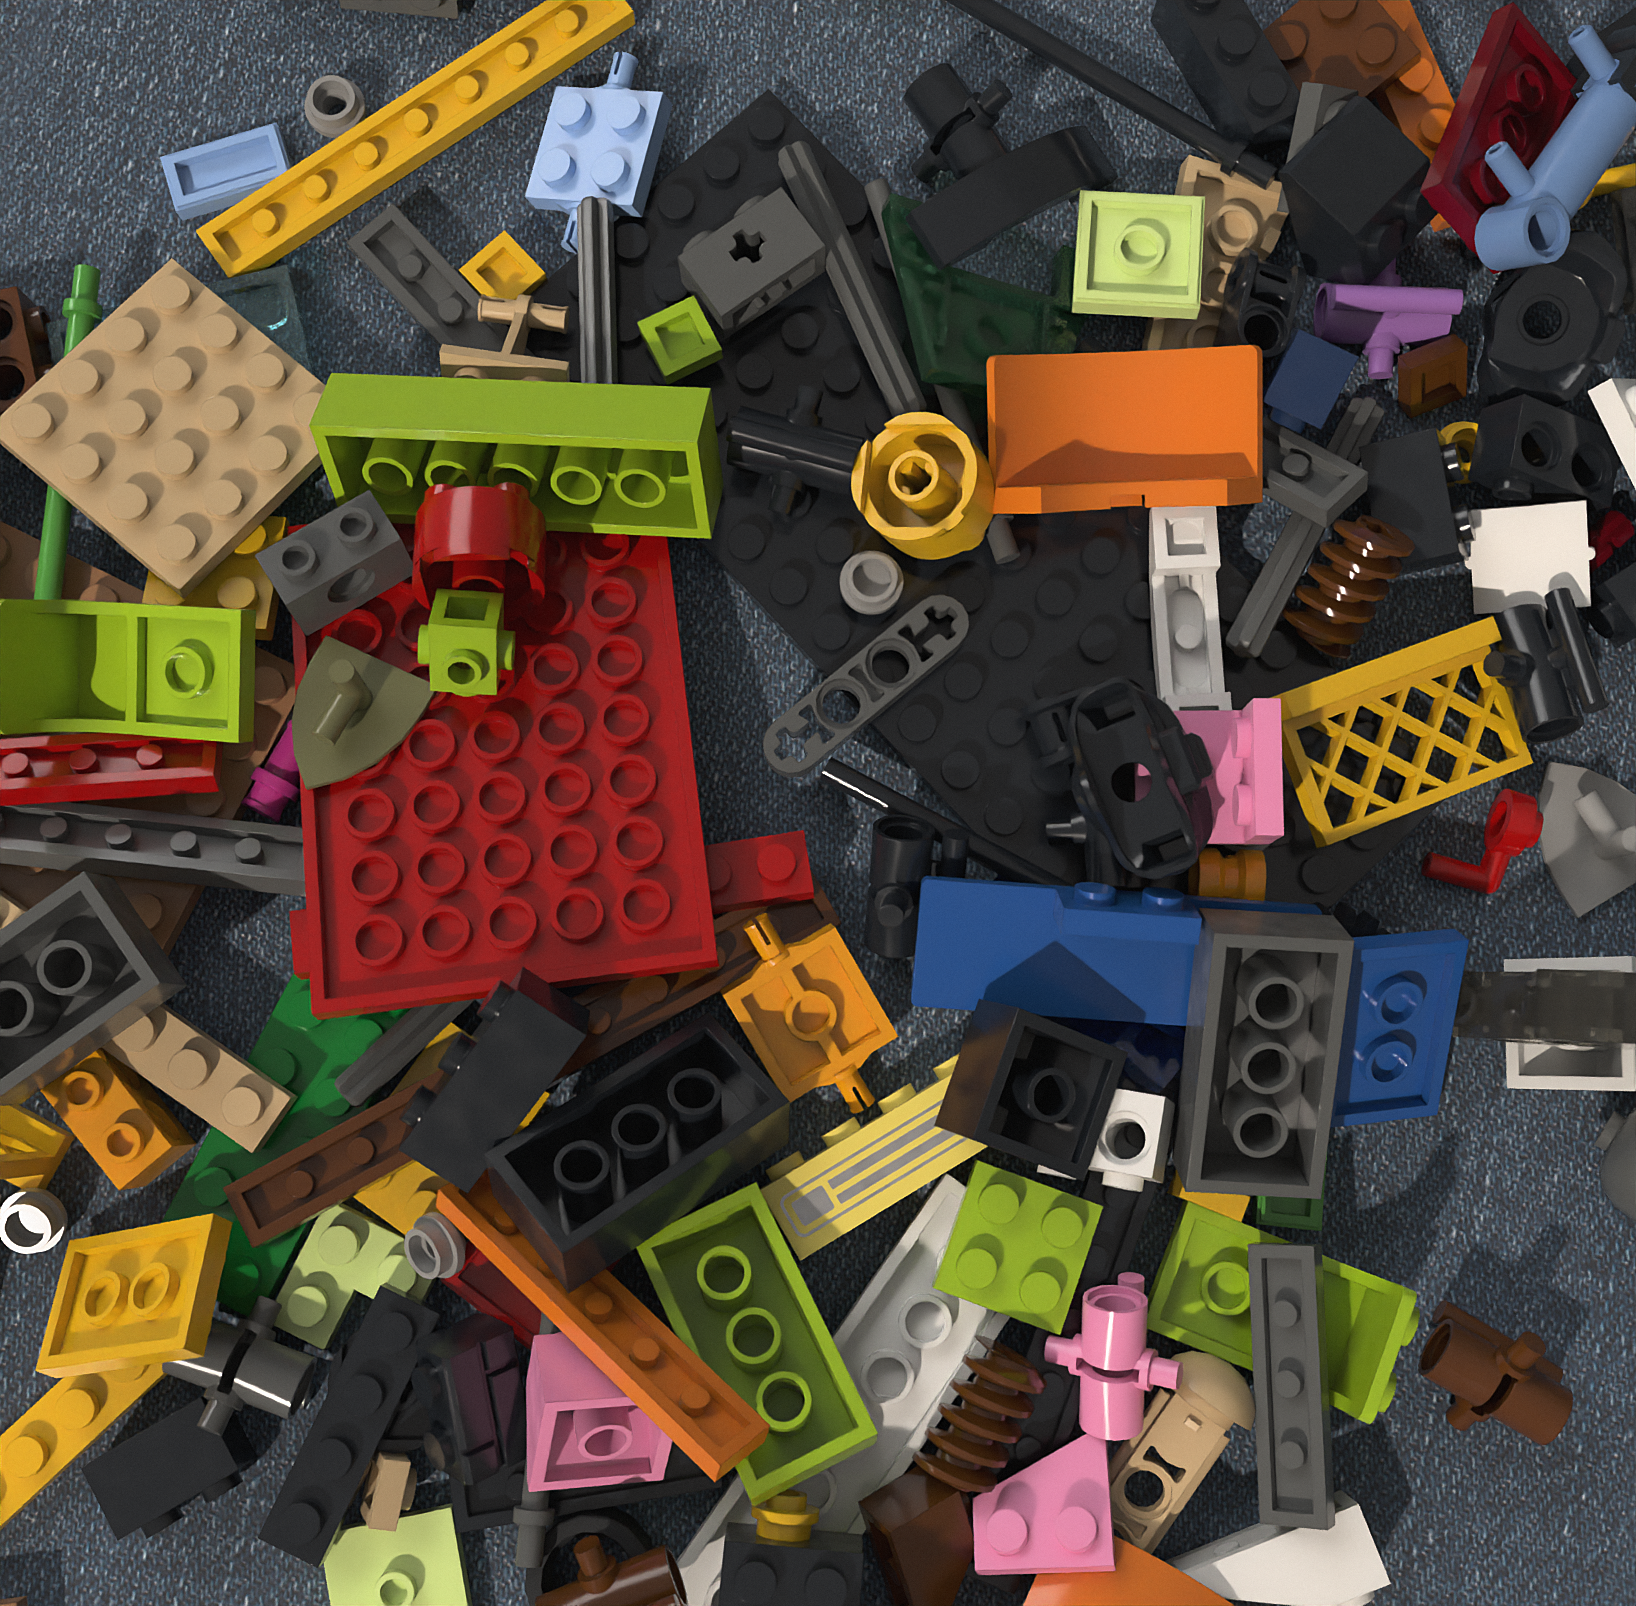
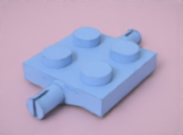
M620 52L614 53L607 84L595 88L556 86L525 198L536 209L563 211L570 215L561 246L575 254L578 253L577 207L581 204L583 198L593 196L609 199L613 205V215L643 216L673 105L664 92L630 90L639 61L635 56L627 52H622V55Z

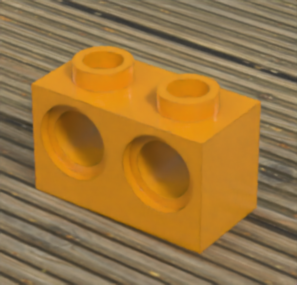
M101 1047L40 1090L118 1190L147 1186L197 1144L147 1080Z

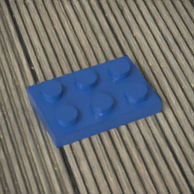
M1456 929L1354 937L1330 1128L1437 1115L1469 939Z

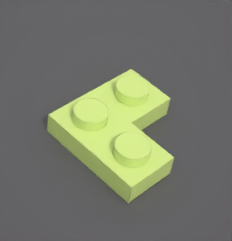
M340 1203L318 1216L276 1299V1302L280 1303L282 1308L274 1326L325 1350L331 1346L357 1292L374 1299L380 1285L388 1283L426 1301L437 1277L426 1279L413 1269L405 1253V1235Z

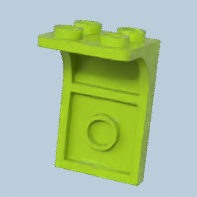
M0 598V734L100 732L232 743L253 742L256 610L75 599Z
M1184 1200L1148 1296L1147 1329L1253 1371L1248 1244L1255 1242H1291ZM1322 1255L1329 1404L1357 1420L1371 1424L1375 1420L1377 1413L1385 1412L1393 1399L1397 1376L1392 1370L1401 1345L1405 1347L1411 1342L1419 1323L1420 1310L1415 1306L1417 1293L1412 1289Z

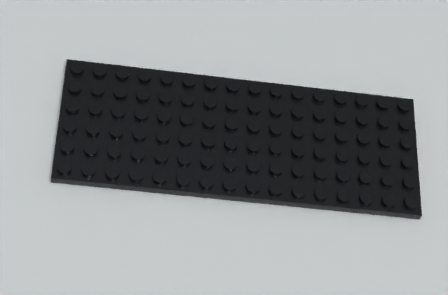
M768 89L649 191L642 217L620 216L614 221L618 384L711 388L724 487L712 539H694L825 679L926 598L935 595H945L956 599L963 605L968 614L969 627L962 646L868 725L965 828L1073 885L1087 882L1084 849L1076 850L1074 844L1049 846L1046 833V821L1071 818L1072 811L1080 810L1072 791V774L1075 764L1073 762L1056 769L1041 771L1038 762L1043 757L1031 722L1024 721L1019 710L1049 695L1067 690H1076L1118 675L1135 677L1145 685L1150 694L1157 697L1149 588V514L1151 508H1145V495H1142V506L1042 514H1013L1014 519L1009 524L1020 556L1002 564L996 563L986 533L984 539L974 549L962 551L947 558L928 560L907 555L897 549L868 524L853 500L852 491L850 496L806 485L804 493H797L792 516L767 510L773 485L768 484L769 475L727 465L726 462L729 442L726 441L727 430L731 417L737 415L740 406L785 417L787 408H794L799 385L813 387L824 392L818 416L823 418L822 426L864 437V443L867 439L872 442L878 434L886 429L884 424L893 419L826 268L825 272L725 340L703 312L722 349L723 358L669 385L666 384L639 332L637 322L692 296L681 281L678 256L683 253L684 247L693 237L706 230L715 232L733 220L737 210L746 201L758 195L767 197L780 187H782L799 210L778 164V152L787 145L797 141H805L812 150L927 403L926 412L944 416L865 193V187ZM905 229L984 454L989 460L987 360L993 355L1028 354L945 269L941 271L937 269L926 250ZM577 253L529 295L533 296L534 303L561 307L568 306L570 317L567 333L563 334L562 332L531 328L526 342V347L537 358L569 362L570 382L581 383ZM860 552H883L892 557L902 571L903 590L897 603L886 612L875 615L857 612L842 597L840 591L841 571L846 562ZM1220 552L1221 566L1216 572L1224 687L1225 692H1231L1232 710L1243 709L1253 698H1271L1338 673L1307 641L1296 633L1294 627L1282 615L1261 655L1257 658L1238 657L1234 654L1233 650L1226 646V636L1253 585ZM932 613L928 614V628L914 642L909 631H905L900 635L914 645L921 662H925L930 658L922 653V648L933 636L940 634L946 640L952 638L950 627L954 619L948 614L941 619L936 618ZM884 650L873 659L872 670L881 681L896 683L904 679L908 674L909 664L905 656L900 652ZM837 690L859 714L860 703L857 697L850 691ZM1359 706L1350 731L1374 744L1383 718L1373 711ZM1340 714L1327 719L1337 724ZM1310 725L1296 730L1306 757L1322 764L1331 737ZM1394 732L1388 752L1411 764L1415 751ZM1345 745L1335 772L1360 784L1369 757ZM1282 756L1284 836L1262 850L1266 862V892L1264 901L1301 904L1320 902L1330 909L1445 799L1328 846L1317 848ZM1383 765L1373 792L1392 803L1398 802L1406 777ZM1427 765V768H1426L1425 772H1427L1428 774H1430V775H1432V776H1434V777L1440 779L1441 781H1443V780ZM1330 785L1324 805L1331 824L1335 827L1346 822L1354 798ZM1420 785L1418 793L1428 789ZM1368 806L1365 815L1376 811V809ZM1206 844L1205 848H1216L1223 858L1226 855L1235 854L1225 849L1221 844ZM1188 869L1180 874L1170 875L1161 879H1150V886L1174 889L1182 892L1184 895H1188ZM1150 1024L1175 1052L1181 1051L1184 1048L1186 1026Z

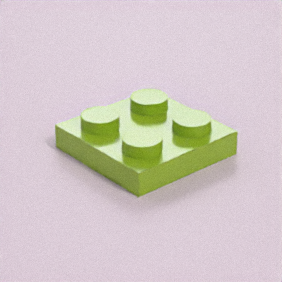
M975 1159L932 1287L1060 1335L1103 1206Z

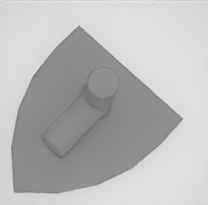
M1551 761L1547 762L1538 794L1537 811L1542 812L1544 817L1539 842L1544 863L1558 892L1575 918H1579L1636 883V795L1620 783L1587 768Z

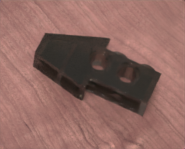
M1537 969V972L1463 971L1451 1038L1488 1043L1605 1047L1620 1050H1636V973Z

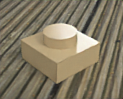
M377 1452L367 1473L360 1512L369 1529L396 1532L400 1510H409L412 1505L416 1490L417 1472L415 1468H410L411 1462L405 1452Z

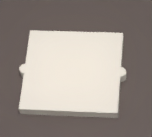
M1587 500L1471 510L1476 541L1470 542L1471 556L1468 557V561H1465V566L1468 569H1472L1474 614L1499 613L1508 608L1523 604H1540L1548 609L1544 596L1558 588L1570 589L1576 607L1591 606L1589 560L1595 557L1596 550L1589 546Z

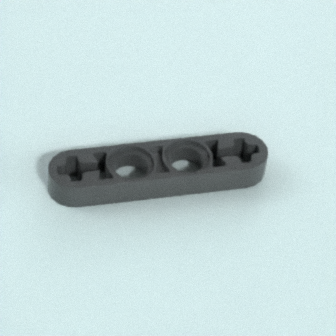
M945 595L930 596L921 601L775 720L766 730L763 740L764 755L770 768L777 774L789 778L801 777L809 773L957 652L964 643L969 627L968 614L963 605L956 599ZM932 613L938 619L944 618L948 614L954 619L950 627L952 638L946 640L940 634L933 636L922 648V653L930 658L925 662H921L914 645L900 635L905 631H909L914 642L926 632L929 623L928 614ZM884 650L898 651L908 661V674L904 679L896 683L883 682L876 677L872 670L873 659ZM835 690L850 691L857 697L860 703L859 714L848 723L839 724L833 722L823 711L824 699ZM809 710L812 711L819 728L832 736V738L826 743H822L819 733L816 732L803 745L806 755L805 759L800 762L793 756H788L783 760L779 759L776 756L781 750V743L778 737L785 732L793 739L800 736L809 728V721L801 716Z

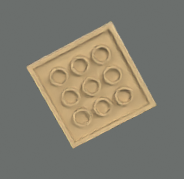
M171 258L0 415V444L185 599L322 464L309 424L326 385Z

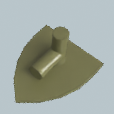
M326 635L312 657L297 689L292 716L294 756L305 788L309 790L346 780L377 764L398 747L423 717L437 691H430V682Z

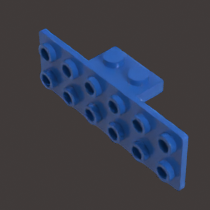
M925 876L921 880L911 1002L914 1006L975 1011L978 1000L983 999L1018 1007L1041 1016L1186 1026L1195 945H1199L1202 923L1199 908L1322 915V912L1314 904L1184 895L1180 891L1163 887H1148L1143 889V892L1116 890L1110 885L1096 882H1081L1072 887Z

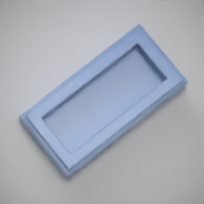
M277 122L160 157L175 211L182 221L234 206L293 167L283 133Z

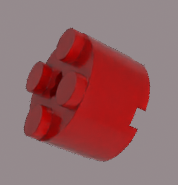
M505 482L494 487H456L450 484H435L425 491L424 502L417 510L415 517L412 592L422 606L431 611L432 601L434 602L437 588L504 593L505 623L522 617V607L533 600L535 608L542 603L545 596L546 521L539 508L530 502V492L528 489L516 483Z

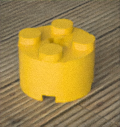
M911 412L899 415L885 423L886 429L878 434L872 442L867 439L861 447L852 469L851 489L853 500L868 524L897 549L915 558L928 560L942 559L977 547L984 539L985 530L994 515L992 514L994 483L988 458L959 427L944 416L929 412Z

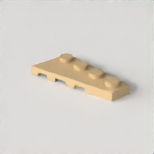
M1188 155L1180 166L1174 195L1205 196L1200 310L1197 320L1148 317L1141 351L1206 348L1213 346L1224 303L1225 283L1235 259L1244 248L1248 247L1256 250L1258 258L1265 261L1272 253L1281 234V227L1288 213L1277 211L1282 187L1281 182L1273 180L1269 188L1264 190L1237 173L1232 177L1227 176L1220 171L1221 164L1192 155Z

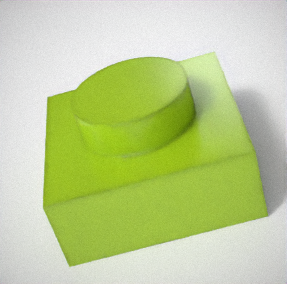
M694 295L637 322L639 332L667 385L723 358L722 349Z

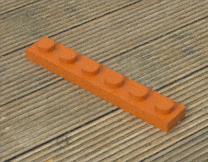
M487 1169L468 1193L452 1183H448L438 1189L436 1208L714 1482L719 1480L765 1442L770 1424L607 1269H604L568 1293L493 1196Z

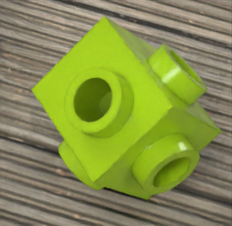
M437 588L428 625L421 624L418 636V663L429 665L430 691L452 692L465 697L479 694L497 695L501 670H513L515 658V631L504 630V593Z

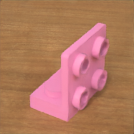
M1253 698L1242 710L1173 711L1186 734L1192 732L1203 739L1215 769L1213 779L1206 781L1214 814V825L1207 844H1270L1284 836L1281 698ZM1134 763V802L1145 798L1149 793L1152 779L1146 767Z

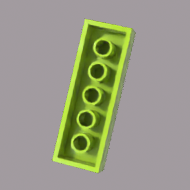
M331 373L309 424L337 506L340 507L370 490L391 523L415 524L416 513L424 502L425 491L435 484H450L456 487H494L500 483L511 482L528 489L530 492V502L536 505L545 517L546 531L712 539L724 487L711 388Z

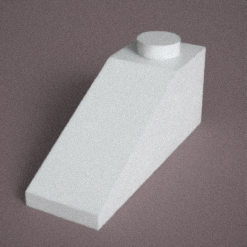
M1341 1490L1334 1493L1335 1526L1329 1530L1258 1523L1164 1561L1208 1587L1224 1599L1291 1606H1363L1373 1600L1375 1597L1374 1590L1391 1584L1359 1504Z

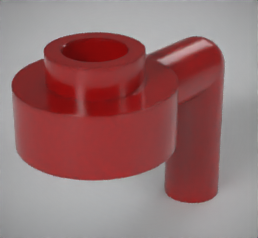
M1511 789L1502 790L1494 800L1486 819L1484 828V845L1486 849L1480 865L1428 852L1422 864V876L1483 894L1496 892L1501 885L1511 856H1518L1525 847L1532 848L1540 837L1544 817L1542 812L1537 811L1535 797Z

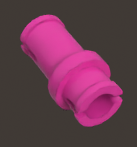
M289 720L286 725L287 729L263 769L255 768L250 777L255 783L247 797H244L241 802L249 809L277 823L288 802L296 803L300 796V789L297 788L300 783V775L294 756L292 720Z

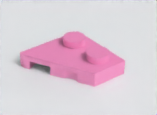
M1087 1433L997 1484L992 1492L981 1493L973 1498L975 1571L978 1575L1116 1571L1107 1440L1091 1436Z

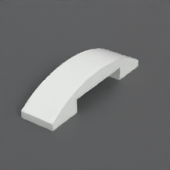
M1216 506L1152 507L1150 509L1149 588L1157 697L1168 704L1172 711L1232 710L1231 692H1225L1216 584V572L1221 566Z

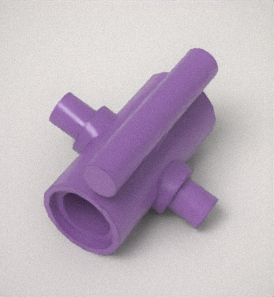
M1395 258L1370 285L1322 283L1318 290L1314 307V336L1328 343L1362 344V353L1368 356V377L1372 379H1387L1393 376L1394 355L1400 352V346L1422 347L1449 335L1452 315H1459L1462 309L1463 291L1462 289H1448L1444 287L1402 286V277L1396 274Z

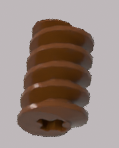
M1361 515L1356 522L1342 519L1334 521L1332 526L1345 539L1344 543L1322 542L1319 548L1332 561L1331 565L1311 563L1307 571L1320 583L1319 586L1315 588L1303 584L1298 585L1294 592L1307 605L1306 608L1302 609L1288 605L1282 613L1284 618L1295 626L1296 633L1310 645L1326 654L1342 659L1350 657L1349 644H1356L1364 634L1361 623L1370 622L1377 611L1373 601L1383 600L1390 591L1386 579H1394L1401 573L1403 566L1399 557L1409 556L1416 548L1413 541L1395 526L1367 515Z
M975 1335L974 1337L988 1351L986 1357L964 1355L962 1362L972 1371L975 1378L973 1382L955 1378L951 1380L949 1385L962 1398L963 1402L960 1406L940 1403L937 1410L951 1425L948 1431L927 1427L924 1434L938 1450L935 1455L915 1451L912 1459L930 1475L959 1490L988 1493L993 1491L998 1482L995 1473L990 1467L1004 1468L1010 1459L1009 1452L1002 1442L1017 1443L1023 1433L1020 1425L1013 1417L1020 1419L1030 1418L1035 1410L1032 1400L1024 1392L1042 1394L1048 1383L1045 1377L1029 1360L1013 1349L985 1336Z

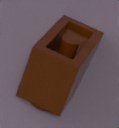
M917 1466L858 1501V1505L892 1606H952L974 1555V1537L968 1518L973 1515V1508L965 1491L940 1481L920 1466Z

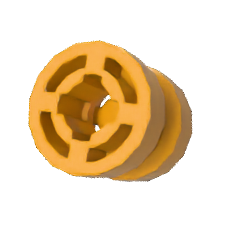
M1204 848L1196 863L1188 869V895L1265 900L1266 862L1262 850L1239 849L1234 855H1226L1223 858L1216 848Z

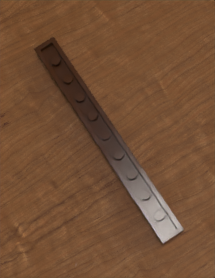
M812 870L814 899L731 911L714 920L719 967L601 982L572 997L571 999L590 1011L587 1036L548 1088L721 993L720 989L750 972L762 958L746 931L743 930V926L752 920L764 941L767 940L755 919L756 916L764 913L768 914L769 920L784 945L800 942L829 923L836 929L840 928L842 923ZM440 1069L225 1186L223 1190L252 1248H260L416 1162L398 1150L407 1124L399 1120V1117L416 1090L421 1085L432 1090L444 1071Z

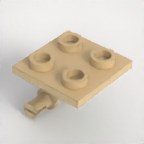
M482 294L478 303L479 322L486 321L511 325L502 351L495 352L442 344L439 351L441 376L448 378L570 382L569 362L524 356L531 328L562 332L563 334L567 333L570 317L569 307L534 303L533 296L519 294L516 300Z

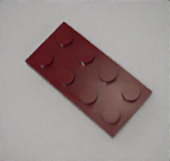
M1514 2L1493 11L1420 190L1431 207L1438 211L1462 238L1469 250L1477 256L1474 237L1476 225L1481 215L1489 208L1504 205L1510 197L1508 191L1485 161L1487 150L1498 142H1507L1525 168L1529 170L1577 103L1570 92L1577 81L1576 78ZM1489 269L1493 274L1502 272Z

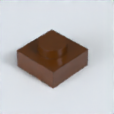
M1456 334L1398 356V406L1410 418L1466 397L1468 346Z

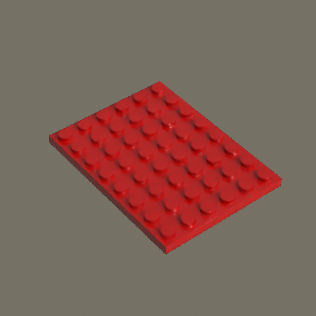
M391 523L402 539L413 562L415 524ZM308 524L287 526V536ZM546 531L545 596L542 603L536 608L533 600L522 607V617L504 623V630L515 631V658L513 670H501L497 695L479 694L465 697L452 692L437 691L423 717L398 747L377 764L346 780L307 790L299 771L311 1012L318 1020L486 998L499 980L510 985L522 967H525L555 988L719 967L668 537ZM412 576L307 637L291 614L295 696L312 657L326 635L430 682L429 665L418 663V636L421 624L428 625L431 611L422 606L412 592Z

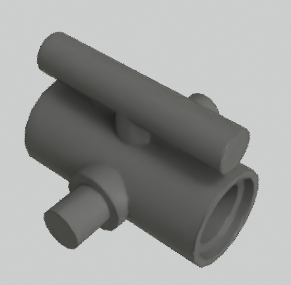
M258 1296L248 1318H240L236 1327L212 1318L204 1357L162 1363L164 1373L206 1388L203 1397L209 1401L197 1424L198 1427L222 1436L233 1411L241 1412L244 1403L288 1420L294 1417L299 1408L305 1410L315 1390V1384L311 1382L315 1373L317 1358L274 1342L277 1333L271 1329L282 1308L280 1303L263 1296Z

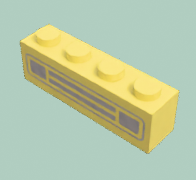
M960 1052L933 1068L939 1079L917 1093L912 1084L909 1083L877 1102L883 1112L880 1116L863 1126H860L854 1116L821 1136L827 1148L814 1156L804 1160L798 1150L765 1170L771 1182L762 1186L760 1191L800 1261L988 1147L987 1145L934 1126Z

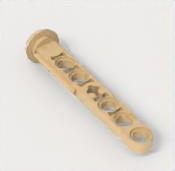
M1189 1351L1176 1354L1170 1359L1183 1363V1378L1180 1388L1178 1390L1171 1389L1169 1393L1160 1388L1144 1411L1142 1432L1136 1437L1124 1440L1109 1462L1113 1528L1119 1531L1124 1541L1149 1554L1153 1553L1231 1440L1224 1434L1226 1430L1229 1431L1235 1422L1251 1431L1255 1421L1254 1394L1246 1379L1231 1364L1212 1354ZM1150 1446H1154L1166 1462L1180 1468L1175 1476L1171 1475L1168 1468L1159 1459L1145 1454ZM1140 1470L1156 1474L1163 1482V1492L1160 1499L1155 1504L1147 1507L1131 1503L1124 1493L1127 1479L1133 1473Z

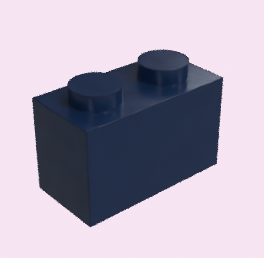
M1294 327L1286 349L1280 353L1263 386V402L1269 404L1265 413L1268 415L1267 418L1301 434L1307 423L1321 429L1359 357Z

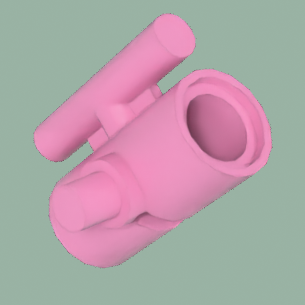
M1135 1272L1119 1274L1118 1285H1100L1084 1292L1082 1334H1075L1073 1339L1050 1335L1045 1345L1044 1358L1046 1362L1068 1366L1070 1374L1080 1376L1079 1424L1082 1430L1091 1436L1105 1440H1127L1138 1436L1143 1430L1145 1390L1151 1391L1154 1385L1178 1390L1183 1378L1182 1362L1160 1358L1156 1349L1146 1348L1148 1299L1144 1294L1145 1278L1143 1275Z

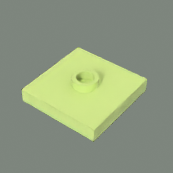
M1080 190L1071 313L1197 320L1201 296L1205 196Z
M453 1503L400 1514L396 1532L369 1529L365 1521L342 1526L324 1562L330 1606H473L461 1534L456 1533Z

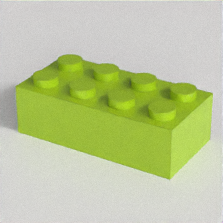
M757 1182L671 1223L636 1247L675 1335L770 1424L765 1442L735 1466L753 1507L877 1442L878 1432Z

